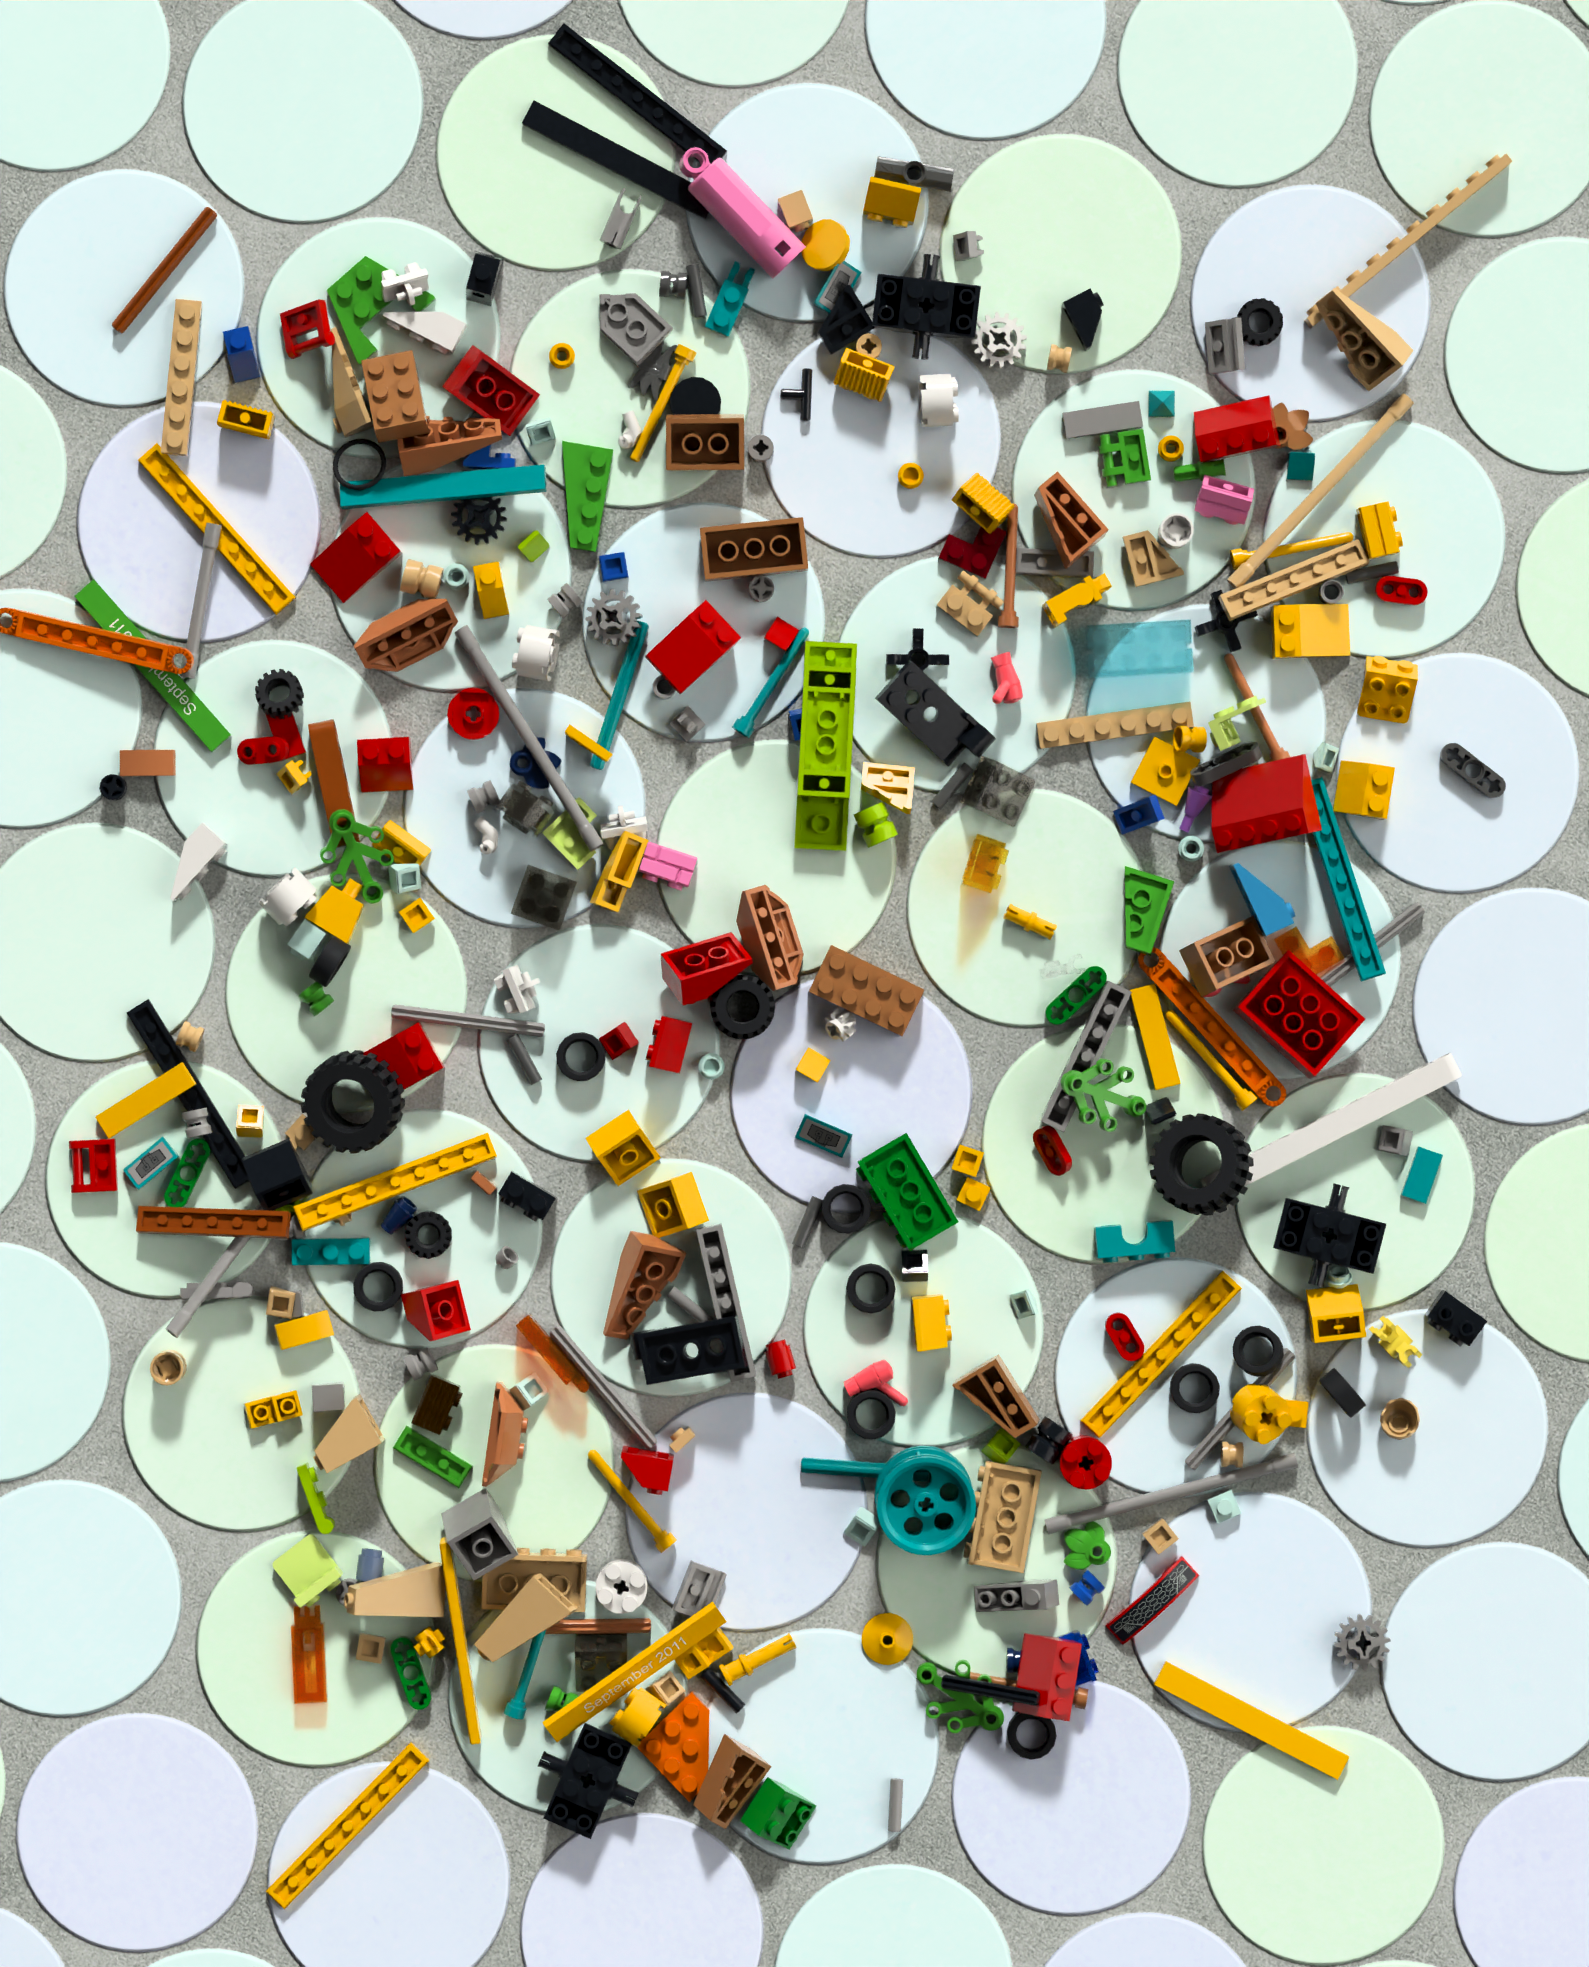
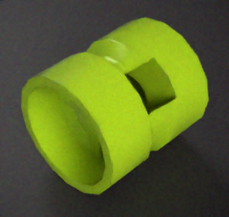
M884 802L854 814L858 827L864 829L862 836L868 848L898 835L893 822L887 820L889 813Z

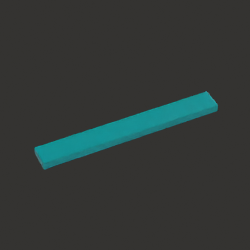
M545 465L382 478L377 484L365 490H351L340 484V507L343 510L547 492ZM373 479L347 482L354 485H363Z
M1323 777L1311 780L1322 828L1321 831L1312 833L1360 981L1385 975L1386 971Z

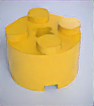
M1254 1383L1246 1385L1235 1394L1232 1400L1234 1403L1232 1411L1230 1410L1232 1422L1251 1440L1260 1444H1267L1279 1437L1292 1422L1287 1402L1265 1384L1256 1385Z
M635 1687L631 1690L624 1701L627 1707L624 1711L619 1709L609 1723L613 1726V1732L636 1748L641 1744L637 1739L640 1738L642 1740L643 1737H646L662 1712L658 1708L663 1710L666 1707L665 1703L642 1687L639 1690Z

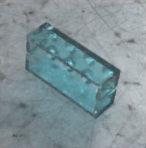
M1191 620L1087 625L1085 627L1086 651L1093 650V654L1087 655L1088 679L1185 674L1194 671L1192 648H1187V645L1192 643Z

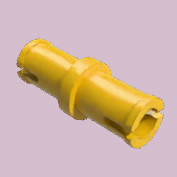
M1013 904L1008 905L1003 919L1024 927L1023 930L1027 932L1031 930L1051 940L1054 934L1053 931L1057 927L1056 924L1037 917V913H1028L1013 906Z

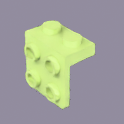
M1257 696L1237 703V710L1232 706L1213 714L1215 719L1208 722L1212 731L1210 738L1214 746L1219 747L1220 751L1240 743L1241 740L1231 718L1266 703L1265 697L1258 700Z
M313 1534L307 1535L273 1562V1568L295 1595L294 1601L300 1608L305 1604L309 1608L320 1599L318 1594L325 1588L331 1591L341 1583L339 1578L343 1574L342 1570Z

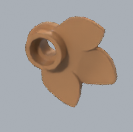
M1282 402L1273 407L1277 431L1282 433V439L1279 440L1280 446L1275 447L1276 449L1286 446L1292 450H1301L1313 442L1312 436L1303 431L1309 419V412L1307 410L1288 412Z

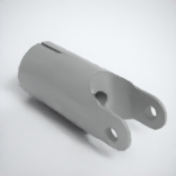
M625 187L618 195L600 238L601 242L609 244V246L616 249L622 248L642 195L638 197L633 210L629 214L624 213L620 208V202L625 192Z

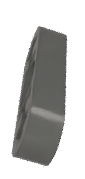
M1248 742L1193 768L1190 771V775L1195 786H1205L1258 761L1262 757V753L1257 742Z
M1449 743L1441 749V761L1485 796L1496 798L1504 793L1506 789L1504 779L1461 745ZM1456 748L1458 750L1456 755L1462 760L1465 755L1469 758L1462 764L1460 770L1456 767L1460 764L1457 760L1452 759L1448 761L1447 749L1453 750ZM1470 763H1475L1480 768V774L1476 778H1470L1466 774V767ZM1485 771L1489 773L1485 777L1491 782L1495 780L1499 782L1497 785L1499 788L1498 792L1492 791L1490 793L1488 791L1490 786L1484 781L1481 783V786L1477 784L1484 777Z

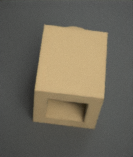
M802 190L778 198V205L790 231L794 229L797 233L810 227L809 223L813 222V217Z

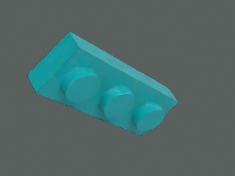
M370 1238L292 1239V1265L370 1264Z

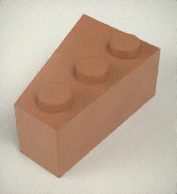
M1058 471L1040 485L1034 494L1065 569L1103 539L1109 530Z

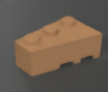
M999 1354L958 1378L952 1385L966 1395L972 1403L990 1415V1418L1014 1438L1035 1427L1040 1420Z
M724 1734L693 1805L711 1822L726 1829L772 1766L754 1750Z

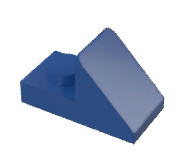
M249 326L223 331L228 352L227 357L235 383L260 378Z
M488 445L471 453L463 460V467L465 469L516 467V459L511 458L509 453H495V457H491V445Z
M1156 794L1113 811L1122 835L1165 819Z

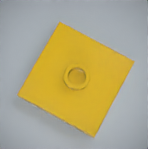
M1154 736L1130 783L1153 795L1156 794L1157 797L1177 806L1191 779L1190 771L1198 766L1200 759L1186 752L1176 751L1174 746Z

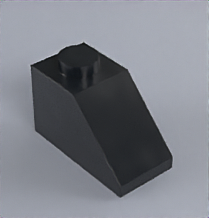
M1091 288L1064 301L1061 305L1085 351L1089 350L1092 346L1102 314L1101 307L1104 306L1098 292L1093 293Z

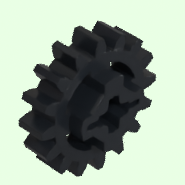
M493 497L461 499L463 501L461 504L455 502L453 505L458 511L452 512L451 516L457 518V521L453 522L452 526L460 527L457 535L465 534V542L467 543L473 538L477 546L481 539L484 540L486 545L489 544V537L491 536L497 540V530L502 532L505 530L500 525L501 522H507V518L501 516V513L507 511L506 507L498 506L502 501L500 498L495 500L492 499ZM484 500L489 503L479 506L475 505L472 501ZM464 508L468 510V519L465 523L462 522ZM476 511H478L479 513H486L483 516L485 519L484 522H473V520L475 519L474 513ZM496 511V523L492 526L490 515ZM474 528L483 529L486 533L474 534L470 531H472Z

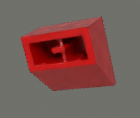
M662 1016L661 1020L656 1019L652 1035L657 1037L655 1044L649 1045L645 1059L650 1061L649 1066L680 1074L693 1023L667 1016Z

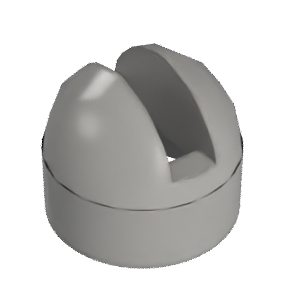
M504 1246L496 1254V1264H500L502 1269H509L518 1262V1255L512 1248Z

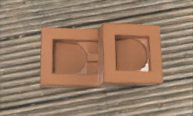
M120 750V776H176L175 750Z

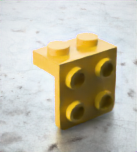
M1366 656L1365 678L1357 708L1358 715L1403 724L1408 722L1418 681V665L1405 660L1398 662L1387 660L1381 656Z

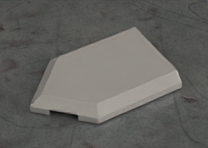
M626 293L625 295L599 294L600 331L637 366L672 332L673 327L636 293Z

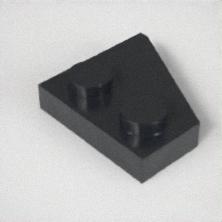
M847 285L817 333L830 355L875 327L872 326V320L852 287Z

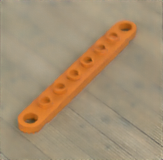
M10 607L0 609V617L2 614L7 613L13 618L12 625L9 628L3 627L0 623V633L175 674H183L190 671L194 664V657L186 648ZM176 654H183L187 659L184 668H178L174 664Z
M1153 947L1152 952L1158 956V964L1151 968L1144 963L1143 959L1146 954L1139 953L1138 964L1140 968L1261 1101L1271 1107L1282 1104L1286 1098L1285 1087L1211 1005L1200 996L1199 992L1159 949ZM1271 1086H1276L1280 1090V1097L1276 1101H1270L1266 1097V1090Z

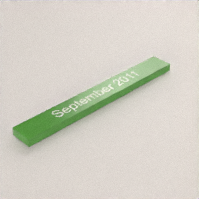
M94 579L74 596L103 629L147 639ZM134 664L211 752L231 736L229 731L178 674Z

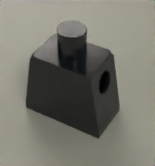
M482 252L475 253L466 286V300L488 306L492 305L504 258Z

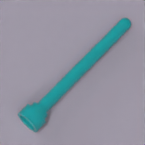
M807 628L799 630L747 714L740 719L737 718L732 728L738 733L750 738L754 732V720L809 636Z
M546 1630L532 1639L515 1696L511 1698L510 1702H507L504 1714L520 1720L524 1719L527 1710L524 1699Z

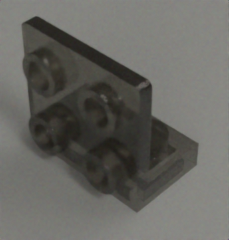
M981 755L960 803L1015 827L1033 789L1035 780L998 761Z
M627 1633L575 1635L576 1692H586L627 1663Z

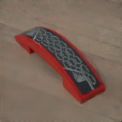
M1181 1556L1163 1572V1575L1105 1626L1124 1645L1174 1602L1196 1580L1199 1574Z

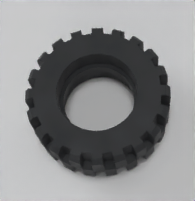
M355 1050L352 1053L344 1051L325 1060L307 1078L305 1082L307 1086L302 1090L301 1098L305 1099V1102L301 1104V1112L307 1113L308 1117L304 1119L306 1126L311 1125L314 1131L311 1134L316 1139L319 1136L324 1139L322 1143L324 1146L329 1148L334 1145L336 1146L335 1150L344 1153L346 1150H349L350 1154L359 1153L361 1150L366 1152L379 1145L397 1128L396 1125L403 1116L401 1109L405 1107V1099L401 1098L404 1089L402 1084L397 1085L396 1079L399 1076L396 1071L391 1073L387 1069L390 1064L385 1060L378 1062L376 1061L377 1055L372 1053L364 1055V1052L361 1050ZM353 1080L362 1084L369 1091L374 1102V1113L368 1122L364 1124L351 1123L338 1114L333 1105L332 1091L339 1081Z
M1197 1113L1196 1116L1191 1114L1183 1116L1182 1121L1175 1119L1169 1123L1171 1129H1163L1159 1133L1162 1137L1160 1142L1155 1141L1152 1149H1155L1156 1152L1155 1156H1150L1149 1164L1154 1165V1169L1150 1170L1151 1179L1157 1182L1154 1187L1157 1192L1163 1194L1162 1198L1166 1202L1188 1213L1208 1216L1213 1215L1215 1211L1219 1213L1226 1211L1228 1204L1234 1206L1239 1202L1237 1198L1239 1193L1245 1195L1248 1188L1244 1185L1247 1180H1252L1253 1173L1249 1172V1167L1254 1166V1161L1248 1154L1252 1151L1250 1145L1244 1142L1245 1136L1236 1130L1235 1126L1215 1116ZM1202 1141H1210L1220 1151V1171L1209 1185L1199 1189L1192 1188L1186 1184L1182 1175L1184 1156L1193 1145Z

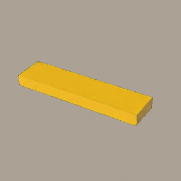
M1155 984L1129 990L1132 992L1131 999L1155 1090L1181 1084Z
M182 1062L95 1118L108 1139L190 1089L196 1085V1082Z

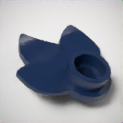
M536 737L556 769L561 764V759L556 754L545 750V738ZM524 745L522 750L515 752L511 756V770L516 775L523 776L529 786L537 789L550 787L548 780L526 745ZM522 758L528 762L525 768L518 766V761Z

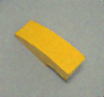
M627 831L622 833L601 873L589 903L612 912H619L627 888L631 889L649 840Z

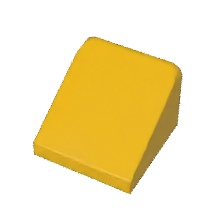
M808 1047L795 1070L818 1083L831 1060Z
M238 1105L237 1136L262 1138L264 1106Z

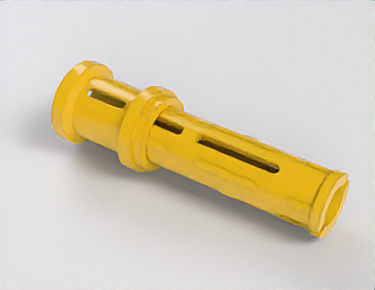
M790 1633L747 1656L745 1654L738 1655V1659L725 1666L723 1664L719 1665L728 1685H733V1681L745 1675L751 1676L754 1673L753 1669L796 1649L797 1647L794 1641H792Z

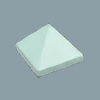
M550 418L539 419L525 425L531 445L556 438Z
M1322 742L1313 753L1314 766L1332 773L1339 748Z
M1029 1289L1010 1295L1019 1319L1038 1313L1036 1298Z

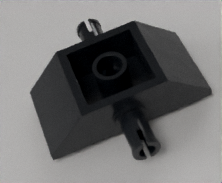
M924 254L922 277L911 278L878 274L872 326L915 335L912 358L919 359V352L922 349L921 360H928L930 337L975 338L981 286L939 281L937 275L940 256L933 255L932 265H930L931 254ZM929 302L933 309H929L928 313H923V308L919 307V305Z
M1333 1183L1329 1205L1325 1207L1285 1198L1273 1248L1312 1258L1314 1263L1308 1284L1314 1286L1316 1284V1286L1324 1288L1328 1267L1332 1263L1374 1274L1386 1223L1345 1213L1346 1210L1343 1209L1350 1187L1343 1185L1341 1187V1185ZM1329 1228H1331L1334 1238L1326 1242V1238L1322 1234L1323 1232H1328Z
M584 1723L568 1759L562 1760L544 1751L538 1767L558 1774L560 1779L543 1819L591 1839L608 1800L613 1798L633 1808L639 1792L618 1784L617 1781L632 1744L620 1737ZM588 1773L592 1774V1780L595 1782L585 1784L584 1779L581 1777H586Z

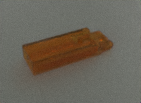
M529 1313L516 1327L566 1385L572 1381L580 1392H587L590 1386L589 1382Z
M315 1605V1616H311L310 1607L304 1606L305 1616H300V1607L294 1606L295 1624L291 1625L294 1704L327 1702L325 1622L321 1623L320 1605ZM303 1633L305 1644H311V1633L315 1634V1650L304 1651Z

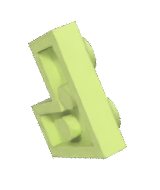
M580 797L575 800L589 823L597 817ZM566 810L542 832L577 870L597 853L595 850L590 852Z

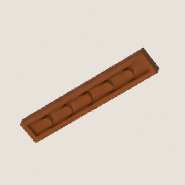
M138 1206L136 1232L139 1234L289 1239L291 1213L289 1211Z

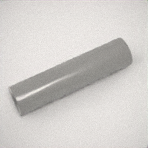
M675 1286L668 1293L667 1297L696 1321L702 1322L715 1319Z
M891 1778L888 1831L891 1832L901 1831L903 1779Z

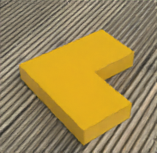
M569 724L565 730L567 737L604 762H609L613 756L611 752Z

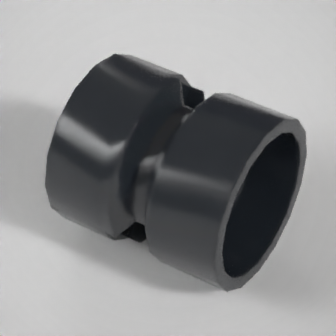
M1044 1416L1037 1427L1039 1433L1033 1434L1025 1447L1053 1465L1061 1453L1059 1447L1066 1446L1073 1434Z

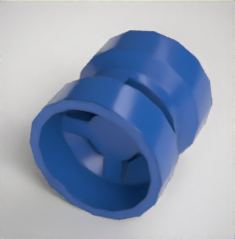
M1088 1569L1082 1574V1579L1079 1582H1074L1069 1587L1086 1606L1093 1601V1596L1096 1593L1100 1594L1105 1589L1104 1585Z

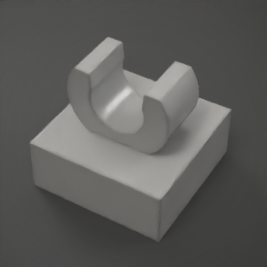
M966 231L953 235L955 261H965L984 254V250L977 249V241L983 240V237L976 235V231Z
M689 706L669 723L686 742L706 725Z

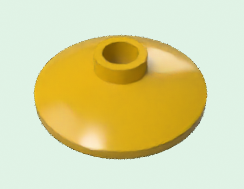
M882 1613L874 1616L866 1623L862 1632V1646L865 1653L870 1659L879 1664L892 1665L902 1661L909 1654L913 1645V1633L910 1625L901 1616L893 1613ZM886 1635L893 1638L892 1643L889 1645L883 1643V1638Z

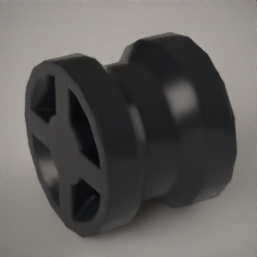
M110 774L101 780L99 789L105 798L117 801L125 796L128 786L122 777Z

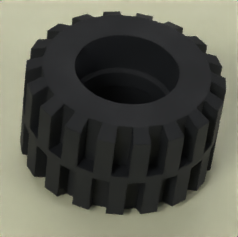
M737 975L713 993L710 1011L715 1025L721 1032L731 1038L750 1039L763 1033L771 1024L775 1013V1001L771 990L763 981L750 975ZM737 992H748L758 1002L757 1014L748 1022H737L728 1013V1000Z

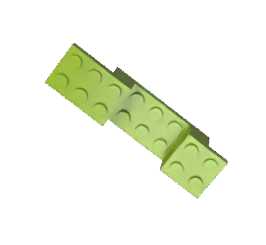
M805 641L794 848L846 851L856 686L857 644Z

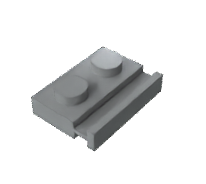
M1234 317L1232 319L1205 322L1209 374L1245 370L1241 318Z
M691 1560L672 1609L685 1615L693 1616L712 1601L716 1604L727 1574Z

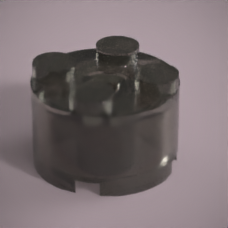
M519 781L517 785L511 783L494 808V811L498 814L501 810L505 813L502 817L505 821L525 834L529 830L534 832L532 837L538 838L554 814L552 809L554 803L542 795L538 798L532 794V788L522 781Z

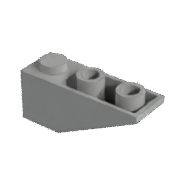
M1057 1579L974 1586L976 1612L1043 1610L1059 1605Z

